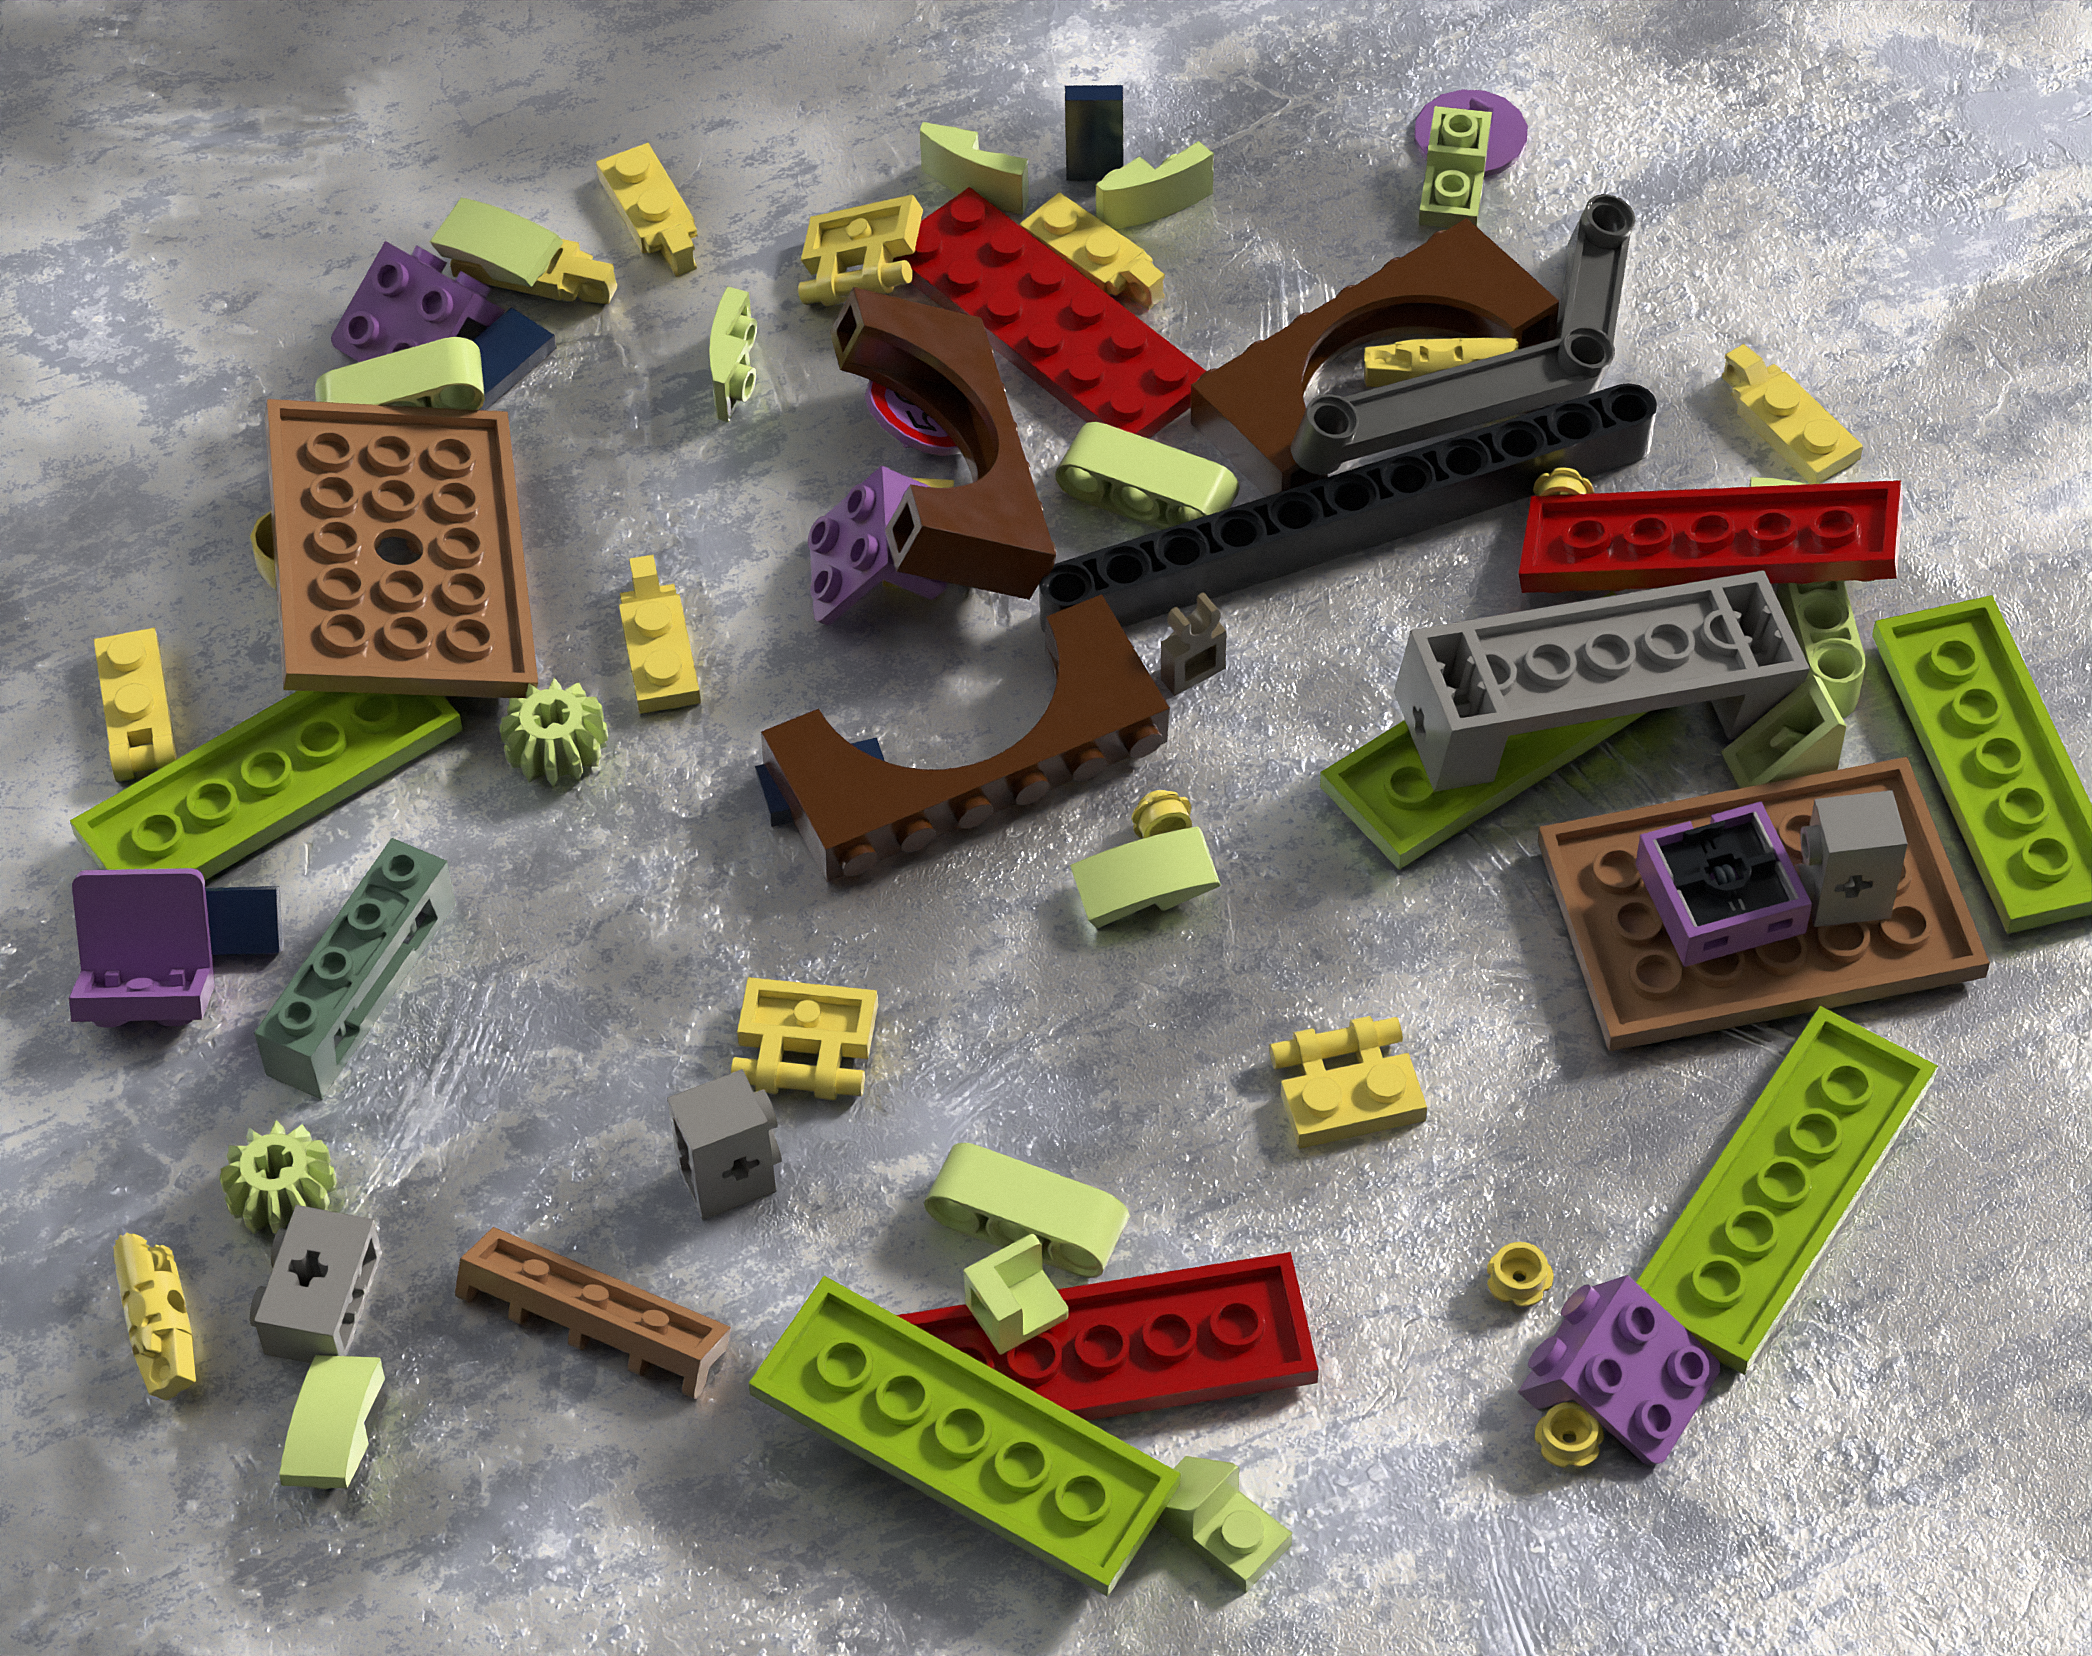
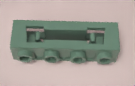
M394 838L390 839L254 1032L267 1076L321 1100L323 1099L456 906L447 860ZM419 912L428 914L417 929L415 918ZM414 934L408 944L403 943L407 935L412 936ZM345 1024L350 1027V1029L348 1030L347 1033H346ZM334 1035L343 1037V1039L338 1043L336 1048L334 1043Z

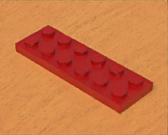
M968 187L921 221L913 254L893 258V262L902 260L909 262L912 269V281L910 283L941 308L982 318L989 344L992 345L993 349L1086 423H1104L1150 439L1191 408V384L1196 382L1206 370L972 188Z
M1901 480L1531 496L1518 573L1521 592L1561 593L1565 591H1622L1625 589L1663 588L1758 571H1765L1770 584H1808L1812 582L1854 580L1869 582L1880 579H1897L1903 507Z
M1291 1252L1056 1289L1068 1306V1318L1001 1355L966 1304L897 1315L1086 1421L1318 1383L1319 1369Z

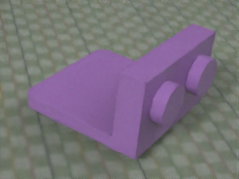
M385 241L332 333L331 342L336 349L356 361L362 362L443 338L456 337L467 317L489 327L504 314L505 310L486 299L491 288L462 271H460L456 280L443 274L442 271L447 262L418 245H416L412 254H409Z
M881 465L861 484L854 486L849 494L825 516L819 517L814 522L808 535V547L810 549L812 576L810 593L813 598L815 621L827 626L831 625L882 580L930 600L935 599L947 588V582L896 572L885 533V528L910 484L923 487L930 486Z
M193 868L83 870L77 873L72 883V894L81 971L69 996L71 1022H92L95 1026L110 1028L121 1026L128 1021H157V1023L163 1026H182L193 1020H202L215 987L205 880L202 873Z
M1628 1275L1592 1287L1586 1284L1577 1289L1565 1302L1561 1310V1315L1565 1319L1555 1335L1542 1342L1531 1355L1528 1361V1367L1531 1369V1372L1518 1390V1393L1537 1410L1574 1399L1644 1464L1655 1465L1662 1463L1670 1454L1720 1372L1719 1360Z

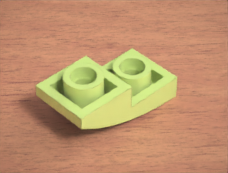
M1434 107L1427 152L1426 173L1420 204L1419 225L1450 228L1468 218L1477 226L1492 112Z
M922 122L919 130L921 167L926 174L958 194L970 187L997 209L1021 215L1024 214L1029 200L1028 159L979 150L978 132Z
M1198 141L1181 153L1169 156L1156 169L1139 156L1122 168L1112 170L1096 184V217L1111 228L1119 229L1158 220L1198 203L1213 194L1214 153Z
M462 197L429 241L442 257L480 264L493 280L532 287L536 280L545 273L549 262L563 244V241L557 234L526 218L486 203Z
M728 286L719 302L713 320L709 347L717 418L726 422L730 421L739 402H746L754 389L756 369L750 366L749 351L753 346L757 333V321L751 318L749 292Z
M1198 826L1136 840L1070 865L1088 920L1096 928H1100L1154 903L1162 911H1165L1221 886L1202 830Z
M315 1355L301 1387L289 1425L279 1472L282 1486L348 1489L369 1445L364 1421L385 1380L380 1357Z

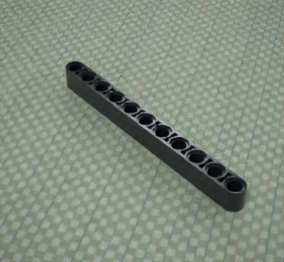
M1637 384L1616 385L1056 563L1051 573L1047 577H1043L1039 583L1041 629L1045 633L1046 616L1101 594L1123 628L1169 613L1175 607L1182 609L1197 604V596L1203 592L1209 599H1213L1536 495L1534 493L1535 481L1540 475L1544 473L1550 474L1556 468L1574 469L1583 479L1636 463L1644 459L1651 450L1657 409L1655 396L1648 389Z

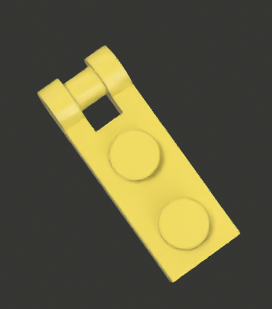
M155 627L93 639L109 741V755L115 781L121 782L135 779V772L155 768L159 770L177 760L160 645Z

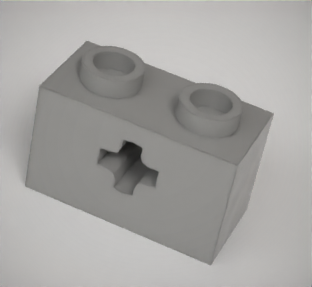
M1893 790L1815 799L1810 825L1802 827L1800 833L1803 861L1801 864L1794 865L1812 903L1810 914L1813 926L1819 927L1891 918L1908 845Z
M743 1069L667 1097L678 1170L702 1220L776 1192L773 1165L782 1162L777 1141L771 1130L778 1127L776 1115L765 1090L753 1092Z
M295 1205L288 1228H280L275 1235L271 1250V1266L273 1270L266 1287L259 1286L251 1303L250 1324L257 1329L264 1355L312 1363L315 1355H348L382 1256L374 1219Z

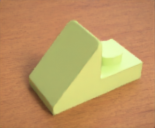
M1185 1456L1173 1468L1181 1473L1180 1486L1160 1515L1157 1523L1246 1593L1291 1547L1292 1532L1239 1491L1240 1468L1231 1462Z

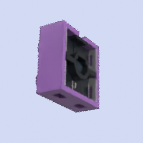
M1762 802L1711 815L1710 824L1693 828L1691 822L1688 821L1640 835L1636 867L1684 967L1806 933L1812 903Z

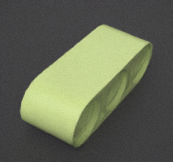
M449 337L334 369L322 374L317 379L315 384L316 402L479 410L485 401L480 349L469 339Z
M1089 422L1081 427L1055 473L1058 485L1069 496L1161 530L1229 509L1240 490L1239 482L1234 474L1216 462L1099 422Z
M1844 581L1812 582L1808 584L1778 583L1776 597L1810 667L1806 680L1812 675L1820 677L1841 717L1846 718L1854 712L1858 704L1865 671V655Z
M957 1143L952 1146L924 1202L926 1211L940 1224L1001 1248H1005L1030 1234H1035L1042 1245V1263L1086 1278H1096L1102 1275L1130 1217L1126 1206L1119 1199L1103 1190L971 1143Z

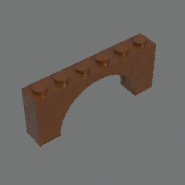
M1465 218L1447 230H1440L1434 233L1426 243L1403 257L1391 259L1381 270L1360 283L1343 288L1335 298L1312 312L1300 314L1289 326L1269 338L1252 343L1241 355L1221 367L1213 368L1203 373L1196 382L1191 384L1190 423L1266 497L1327 478L1328 474L1318 475L1301 468L1293 459L1291 443L1306 410L1304 400L1309 388L1322 370L1343 353L1369 341L1406 334H1428L1449 338L1512 337L1518 342V350L1555 340L1560 301L1468 218Z
M853 287L829 332L840 370L869 379L896 392L929 415L957 445L967 462L973 481L970 484L950 488L923 487L910 484L885 528L896 572L1030 600L1042 578L1047 577L1054 567L1056 546L1052 542L1043 515V505L1036 493L1030 474V464L1025 458L1018 435V426L1013 420L1006 397L1005 385L1001 382L994 359L993 347L989 344L982 318Z
M1102 594L1046 616L1045 653L1052 665L1056 679L1053 697L1041 719L1027 735L1010 748L989 759L949 769H917L891 764L859 750L846 741L828 723L819 708L761 731L763 764L789 805L792 819L826 882L844 875H860L882 859L902 851H918L926 847L938 836L960 827L963 829L976 827L985 822L991 814L1016 804L1028 805L1045 796L1049 790L1074 780L1077 782L1090 780L1100 774L1105 767L1129 757H1145L1157 750L1161 744L1167 742L1170 707Z

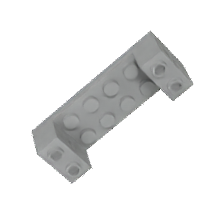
M1758 571L1410 630L1394 694L1433 790L1437 792L1494 782L1507 738L1515 734L1711 700L1728 739H1736L1803 684L1810 667L1765 571Z

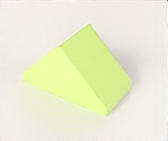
M1812 675L1722 750L1721 753L1739 788L1838 770L1846 724L1821 678Z

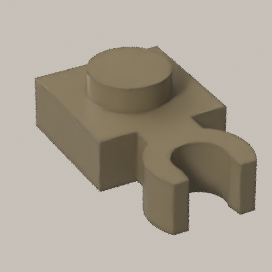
M1204 592L1197 596V607L1189 616L1185 617L1175 607L1170 610L1167 617V623L1174 632L1167 639L1161 641V681L1174 696L1226 669L1227 631L1219 622L1221 618L1219 609Z

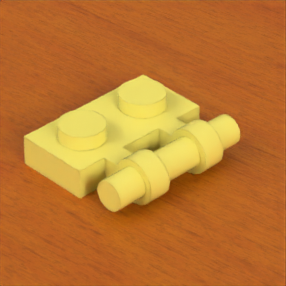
M912 194L811 216L801 261L811 275L817 274L816 279L799 283L798 294L801 302L805 305L821 302L824 306H832L844 303L853 287L881 294H889L893 291L894 286L910 283L912 281V269L907 260L893 262V258L915 252L923 214V208L915 196ZM863 264V269L846 272L847 267Z
M748 977L737 1029L738 1044L744 1047L760 1048L758 1059L734 1057L731 1073L743 1069L750 1085H755L756 1092L764 1089L766 1093L777 1094L779 1088L813 1091L815 1098L836 1100L837 1094L862 1096L865 1084V1071L840 1067L842 1057L869 1058L878 1008L877 990ZM784 1051L819 1054L817 1066L782 1062Z
M1371 1016L1350 1020L1349 1027L1318 1034H1316L1313 1028L1293 1032V1039L1269 1044L1270 1059L1275 1070L1298 1065L1302 1075L1281 1080V1097L1298 1149L1426 1121L1427 1105L1409 1053L1383 1058L1379 1048L1403 1041L1402 1029L1397 1017L1374 1022ZM1355 1052L1359 1064L1325 1070L1322 1059Z

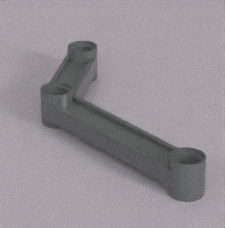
M1608 194L1596 195L1588 200L1568 242L1569 256L1555 340L1345 397L1332 394L1319 395L1308 404L1292 440L1291 453L1296 463L1310 473L1318 475L1330 474L1338 470L1341 464L1346 461L1597 392L1615 356L1613 342L1630 235L1636 222L1635 213L1631 206L1623 199Z

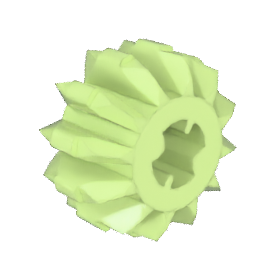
M554 677L549 689L540 691L529 683L525 693L526 699L509 698L508 715L501 718V740L505 743V755L511 767L522 768V773L526 776L529 783L542 775H546L547 780L555 787L560 776L566 774L580 782L583 773L582 766L599 767V760L602 756L601 749L607 747V723L603 721V710L597 697H586V692L582 689L579 682L566 690H562L561 685Z
M275 1120L270 1134L261 1136L249 1128L246 1136L248 1146H228L227 1160L229 1165L220 1169L219 1179L222 1190L226 1193L225 1202L230 1214L234 1215L235 1219L244 1218L246 1227L253 1234L268 1224L271 1225L274 1234L280 1228L286 1229L295 1205L328 1211V1205L330 1204L328 1193L336 1190L335 1185L337 1183L334 1167L329 1164L331 1157L327 1146L323 1144L322 1140L312 1141L310 1132L305 1129L303 1124L289 1134H286L284 1127Z

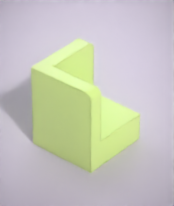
M1030 1234L963 1269L965 1304L1000 1355L1068 1318L1067 1304L1043 1271L1042 1245L1035 1234Z

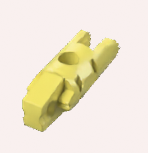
M1512 337L1409 339L1391 345L1366 347L1364 349L1365 384L1367 387H1382L1518 350V342Z
M126 1232L125 1235H119L118 1240H115L113 1257L130 1343L149 1395L167 1401L177 1396L179 1392L189 1388L196 1381L193 1353L194 1339L183 1290L172 1250L169 1247L157 1244L154 1247H150L146 1244L147 1240L143 1239V1237Z

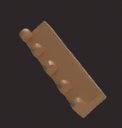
M491 1228L460 1258L455 1297L471 1302L479 1289L509 1302L508 1319L515 1323L525 1324L531 1312L570 1328L568 1345L576 1349L583 1350L590 1341V1338H594L629 1353L628 1371L639 1376H643L646 1373L650 1363L683 1376L682 1394L693 1399H697L701 1395L707 1381L709 1368L727 1350L731 1332L730 1326L498 1228Z

